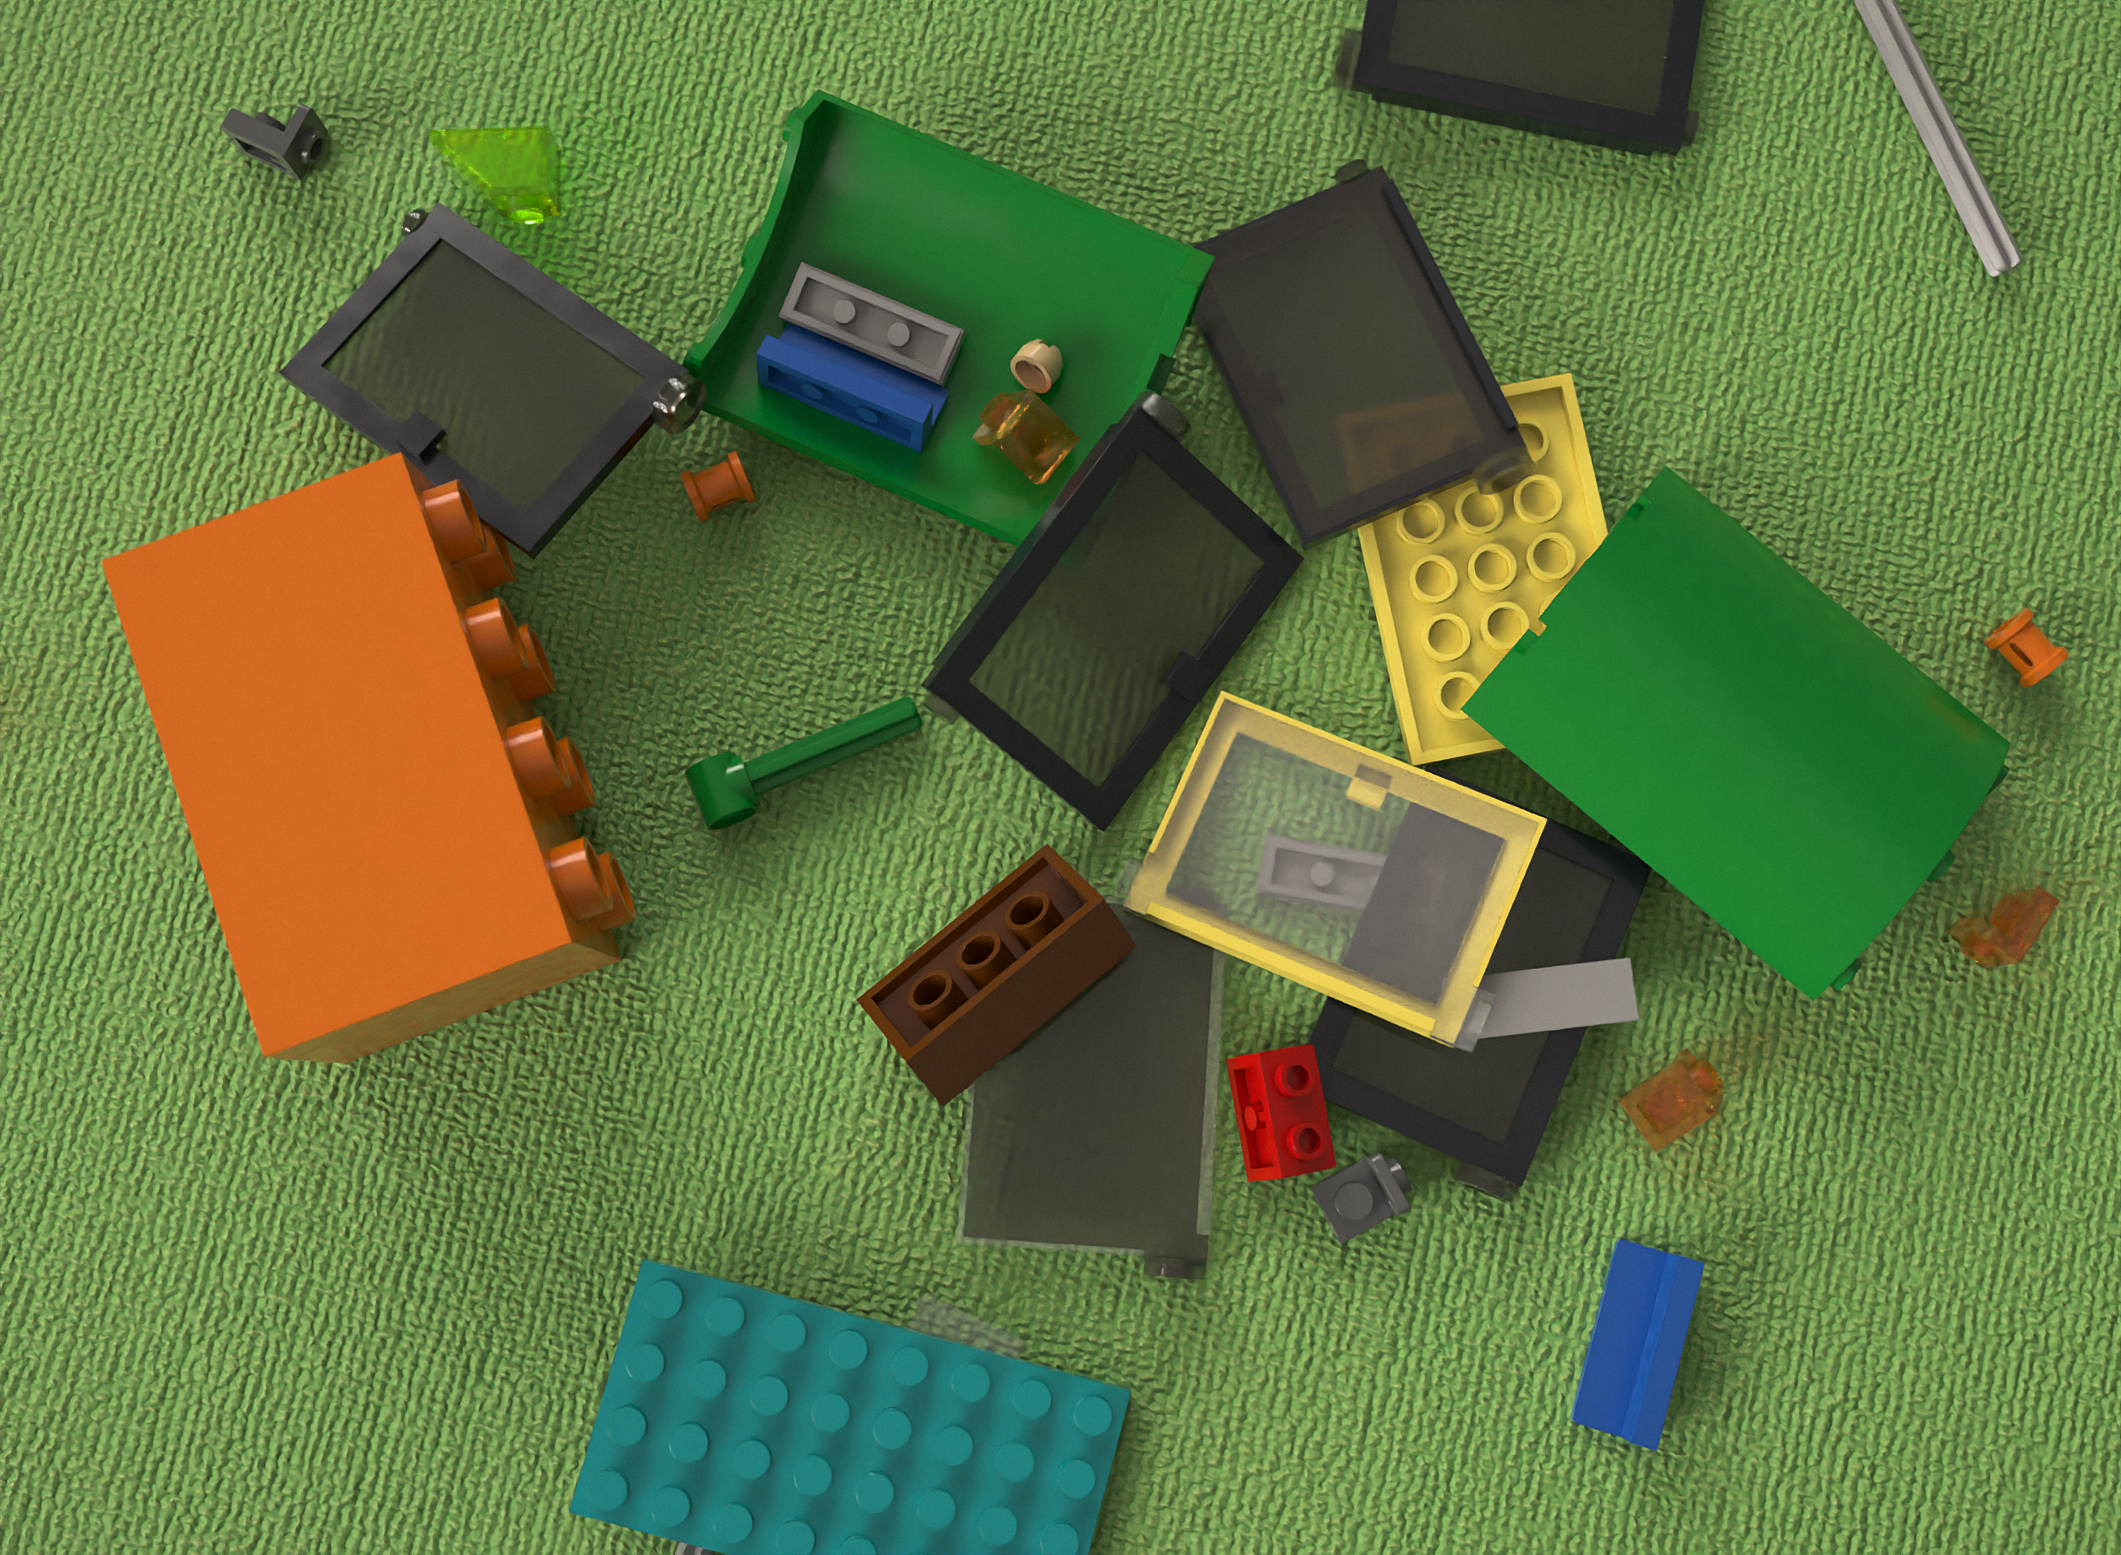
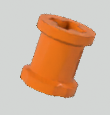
M736 450L727 453V460L694 474L689 469L680 473L688 496L701 523L710 519V512L742 499L747 503L757 500Z
M2028 607L2004 622L1983 643L1989 650L1997 649L2021 675L2018 682L2024 689L2042 680L2069 656V652L2064 646L2056 648L2031 621L2034 614Z

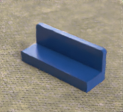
M792 323L786 325L779 339L766 335L756 353L758 384L920 453L948 401L949 391L947 388Z
M1619 1239L1616 1241L1571 1412V1420L1573 1422L1619 1436L1632 1444L1657 1451L1705 1263L1627 1240Z

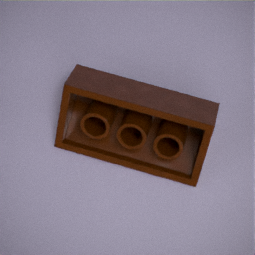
M1046 844L856 1000L908 1066L944 1107L1006 1054L1017 1048L1023 1040L1058 1011L1064 1009L1070 1001L1105 972L1112 969L1137 945L1105 899L1052 847Z

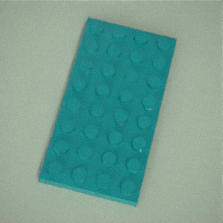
M645 1257L642 1260L569 1513L727 1555H1088L1131 1391L1123 1386Z

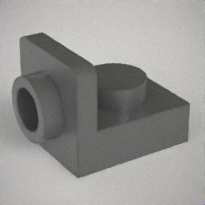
M304 104L298 106L287 127L262 112H257L253 118L234 108H231L220 127L240 153L300 181L303 179L309 166L315 165L322 157L328 133L327 128L316 112Z
M1377 1152L1370 1153L1309 1187L1340 1244L1395 1214L1401 1215L1411 1210L1404 1196L1413 1191L1406 1174L1395 1158L1386 1162L1382 1154Z

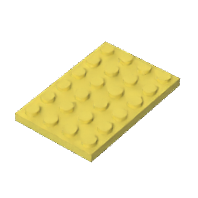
M1571 373L1500 386L1519 423L1516 433L1527 453L1525 457L1357 528L1407 761L1409 765L1416 768L1509 750L1460 709L1528 629L1539 636L1546 628V625L1538 620V618L1608 535ZM1461 393L1339 416L1335 421L1351 498L1484 441Z

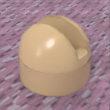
M1037 339L1029 341L1021 347L1012 358L1010 368L1014 377L1025 388L1036 393H1045L1049 391L1059 378L1063 369V358L1057 346L1052 345L1049 348L1045 340Z

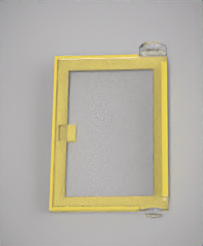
M1221 691L1143 863L1133 858L1129 860L1120 878L1117 892L1128 896L1123 907L1129 913L1449 1047H1457L1472 1054L1496 996L1478 987L1547 819Z

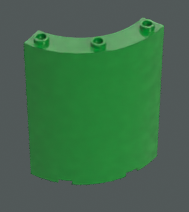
M818 89L802 108L796 106L791 110L783 129L782 139L788 145L779 178L758 235H751L742 252L740 266L744 269L725 306L701 343L694 342L685 355L682 366L689 370L690 374L687 373L685 375L687 377L684 403L1019 547L1111 424H1122L1136 405H1140L1153 417L1177 359L1174 358V354L1185 327L1189 328L1216 257ZM801 262L966 331V337L944 386L949 391L948 401L921 453L758 384L756 353L766 335L779 339L786 325L789 324L782 321L778 316ZM1037 339L1045 340L1049 348L1052 345L1057 346L1063 358V369L1059 378L1049 391L1045 393H1036L1025 388L1017 381L1010 368L1012 358L1021 347L1029 341ZM1131 465L1057 564L1077 573L1080 571L1107 518L1108 513L1104 511L1116 487L1121 489Z
M1668 466L1661 470L1603 539L1599 547L1583 563L1540 615L1538 620L1545 624L1546 628L1539 636L1528 629L1460 709L1812 1001L1829 986L1836 991L1843 988L1855 976L1862 965V962L1857 957L1883 931L1924 881L1933 883L1948 870L1956 858V854L1950 848L1972 819L1986 795L1991 793L2003 781L2010 770L2003 764L2009 750V741Z

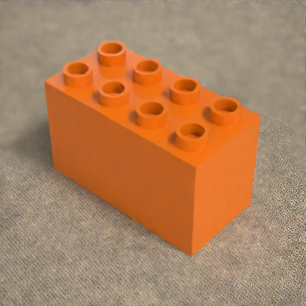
M402 452L101 560L264 1058L346 1064L622 960L611 929L636 920L635 906L628 884L611 851L597 855L590 841L585 836L581 838L578 836L571 814L596 805L593 786L581 754L572 738L567 736L557 740L547 720L543 716H536L531 701L556 692L552 669L532 625L526 623L517 627L504 600L501 597H494L492 588L517 579L514 562L505 538L480 521L474 504L459 479L436 487Z

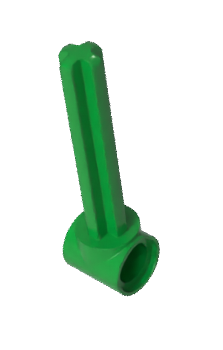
M903 697L743 763L740 754L736 755L735 752L711 756L688 768L685 771V776L707 830H719L740 823L753 816L759 810L758 806L761 805L757 796L915 732L922 726L921 718L913 700L910 697Z

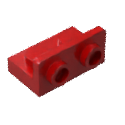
M1305 1044L1225 1059L1248 1182L1282 1179L1329 1170L1336 1166L1318 1063L1313 1045Z

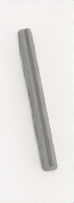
M1854 0L1988 274L1996 277L2014 270L2023 262V256L1896 0Z

